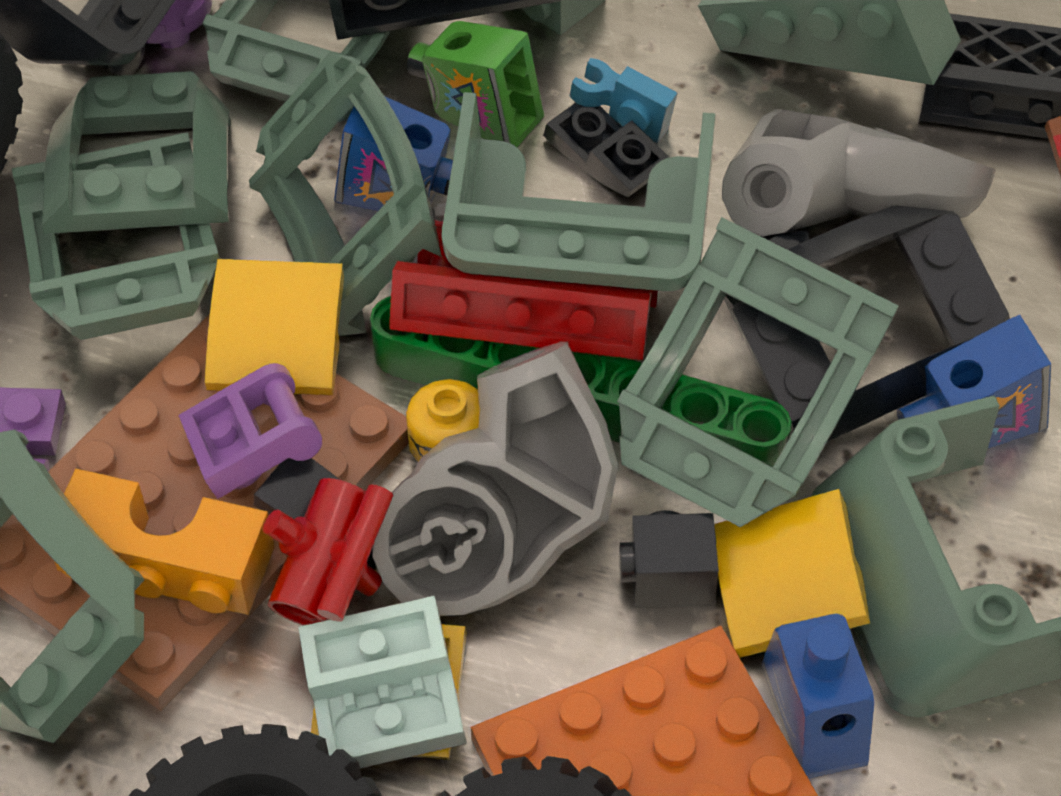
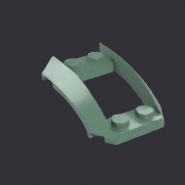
M226 0L213 16L206 14L202 23L206 29L209 46L207 54L210 72L222 83L284 102L288 100L330 52L366 68L391 32L386 31L353 37L341 53H337L259 30L278 0Z
M330 52L262 127L256 152L264 155L265 160L264 164L249 179V185L251 189L260 192L272 210L287 239L295 262L343 264L344 286L338 334L339 336L366 333L362 309L366 305L371 304L379 292L392 280V270L397 261L412 263L422 249L442 257L421 170L401 123L366 69ZM355 106L378 146L394 195L344 245L325 206L297 166L303 160L312 157L320 141L338 122L347 119Z
M193 71L91 77L56 119L51 129L44 177L42 218L44 234L229 222L227 199L228 126H231L229 109ZM193 128V163L78 170L79 148L82 135Z
M187 132L79 154L78 170L193 163V152ZM46 161L11 168L19 202L18 207L30 275L29 288L32 300L68 332L80 340H85L194 315L216 270L217 259H219L210 223L179 225L184 251L65 275L58 233L44 234L42 227Z
M721 217L716 227L717 232L700 265L698 264L695 272L690 277L676 306L626 390L621 392L617 400L619 402L622 435L619 437L622 465L725 520L742 527L797 495L852 398L899 305ZM727 294L838 350L773 467L661 409L693 357Z
M14 429L0 432V528L13 514L50 557L90 595L87 601L68 620L66 625L33 663L25 669L12 687L0 676V728L54 743L144 641V612L135 609V590L144 581V578L139 571L129 567L83 519L60 490L44 464L33 459L26 448L29 442L26 436Z

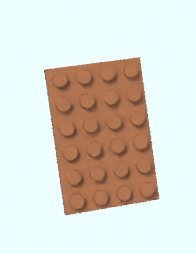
M210 314L48 471L63 494L75 468L138 482L149 517L144 532L158 536L170 535L185 528L195 517L203 497L258 509L254 506V494L278 465L262 473L251 485L241 489H234L217 499L204 480L179 418V414L219 392L206 390L205 386ZM338 374L335 377L333 395L293 394L303 415L316 423L322 437V446L312 459L342 481L366 490L368 485H371L409 444L405 415ZM263 403L251 410L262 434L279 425L269 405ZM12 514L0 528V598L56 636L68 620L87 601L90 595L73 579L67 577L61 571H57L54 560ZM273 539L275 548L249 615L228 610L223 613H211L199 609L190 601L164 595L158 598H146L135 594V609L144 612V641L112 677L162 712L273 591L287 558V555L280 551L279 542Z

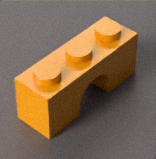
M75 468L64 495L97 535L129 567L140 572L144 581L135 590V594L146 598H158L164 595L190 601L199 609L211 613H223L228 610L249 615L275 548L273 538L263 532V525L268 517V511L203 497L195 517L185 528L170 535H151L144 532L149 517L138 482ZM54 561V563H55V565H56V568H57V571H61V572H62L63 574H65L67 577L71 578V577Z

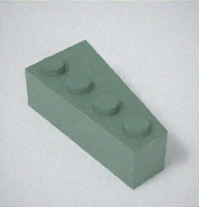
M701 0L698 5L719 49L722 51L929 85L935 84L961 41L944 0Z

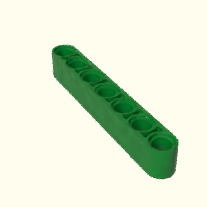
M391 296L379 301L372 309L370 316L376 364L382 371L392 376L422 385L438 380L453 379L467 382L478 389L477 377L479 374L512 358L539 349L538 347L390 330ZM572 352L606 421L611 441L620 443L619 436L622 435L620 409L617 400L621 392L626 390L642 363L628 358ZM683 374L661 408L772 467L790 437L792 421L788 411L781 404L767 398ZM695 421H696V422H703V424L692 423V422H695ZM754 439L764 440L766 442L754 441Z

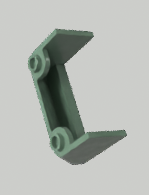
M995 395L907 417L891 423L818 485L811 495L815 496L839 489L848 511L854 555L863 574L870 618L869 624L854 627L853 630L884 700L892 709L906 716H929L1061 679V617L1036 623L1025 600L1014 590L1002 585L984 584L961 590L911 485L912 483L984 464L1000 407Z

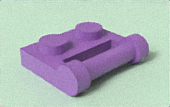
M278 363L265 365L179 414L204 480L217 499L234 489H241L251 485L262 473L288 458L296 461H305L319 452L322 446L320 431L312 419L303 415L293 395L295 393L294 380L285 366ZM263 403L271 407L279 424L264 434L261 433L251 411Z

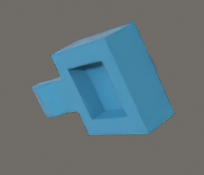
M590 58L587 62L584 77L596 84H589L575 77L571 85L570 98L577 104L585 107L610 106L609 115L616 122L625 126L632 120L653 142L658 144L669 129L678 93L628 66L620 75L613 71L605 62Z

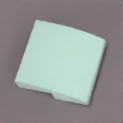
M435 596L344 616L342 622L326 620L298 627L307 684L314 701L319 736L326 739L329 756L336 749H344L359 762L360 768L467 744Z

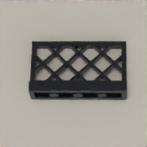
M950 13L958 34L967 36L971 40L960 45L958 44L934 85H924L919 121L1048 138L1045 129L1047 121L1061 116V28ZM1004 43H1022L1027 48L1015 52ZM987 51L997 61L985 65L975 55ZM1044 59L1054 69L1043 73L1031 63Z

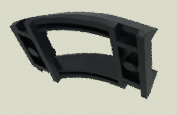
M894 205L839 226L788 249L823 268H827L895 239L950 347L855 390L827 442L927 395L925 367L931 360L1010 319L1009 312L963 223L954 211ZM727 294L724 301L774 401L781 404L789 413L792 421L790 431L792 435L831 363L820 341Z

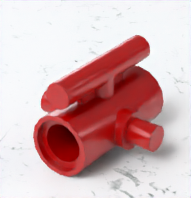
M323 478L318 482L304 517L300 516L293 519L278 509L270 513L264 522L263 532L279 542V549L287 555V558L269 598L268 607L281 617L305 626L326 620L342 622L355 589L365 596H372L379 589L382 578L378 571L367 565V560L394 496L393 493L378 485H368L365 491L346 481Z

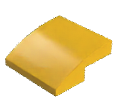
M217 259L207 338L206 390L221 391L265 365L278 363L289 370L295 383L294 394L333 395L340 347L338 324L344 286L343 264Z
M839 489L779 505L742 527L727 520L714 524L720 588L733 648L739 658L766 651L774 629L781 625L835 613L842 614L846 618L849 629L870 623L863 574L854 555L847 506Z

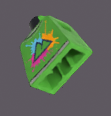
M456 21L451 23L431 45L419 42L409 53L407 61L408 72L413 76L428 81L434 109L440 118L458 126L463 93H476L480 133L483 139L504 141L518 147L544 117L529 36L526 32Z

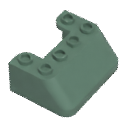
M464 92L442 226V242L447 260L456 269L471 274L657 291H676L686 287L702 259L716 113L703 112L698 158L675 156L666 158L656 164L648 178L645 207L525 197L524 189L527 172L523 154L517 147L508 142L481 139L476 93Z

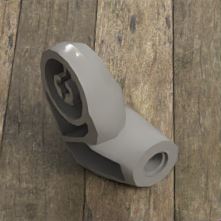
M775 109L761 117L740 150L729 163L722 181V200L731 220L735 224L760 236L790 232L849 214L864 217L894 205L954 211L959 218H964L973 213L986 198L996 169L878 127L873 129L838 118Z
M559 342L530 351L479 374L477 377L480 411L478 428L445 437L419 460L412 473L392 492L394 496L373 545V559L384 585L401 603L435 596L439 616L465 615L497 606L535 586L566 549L582 541L608 522L618 462L606 421L582 375L568 342Z

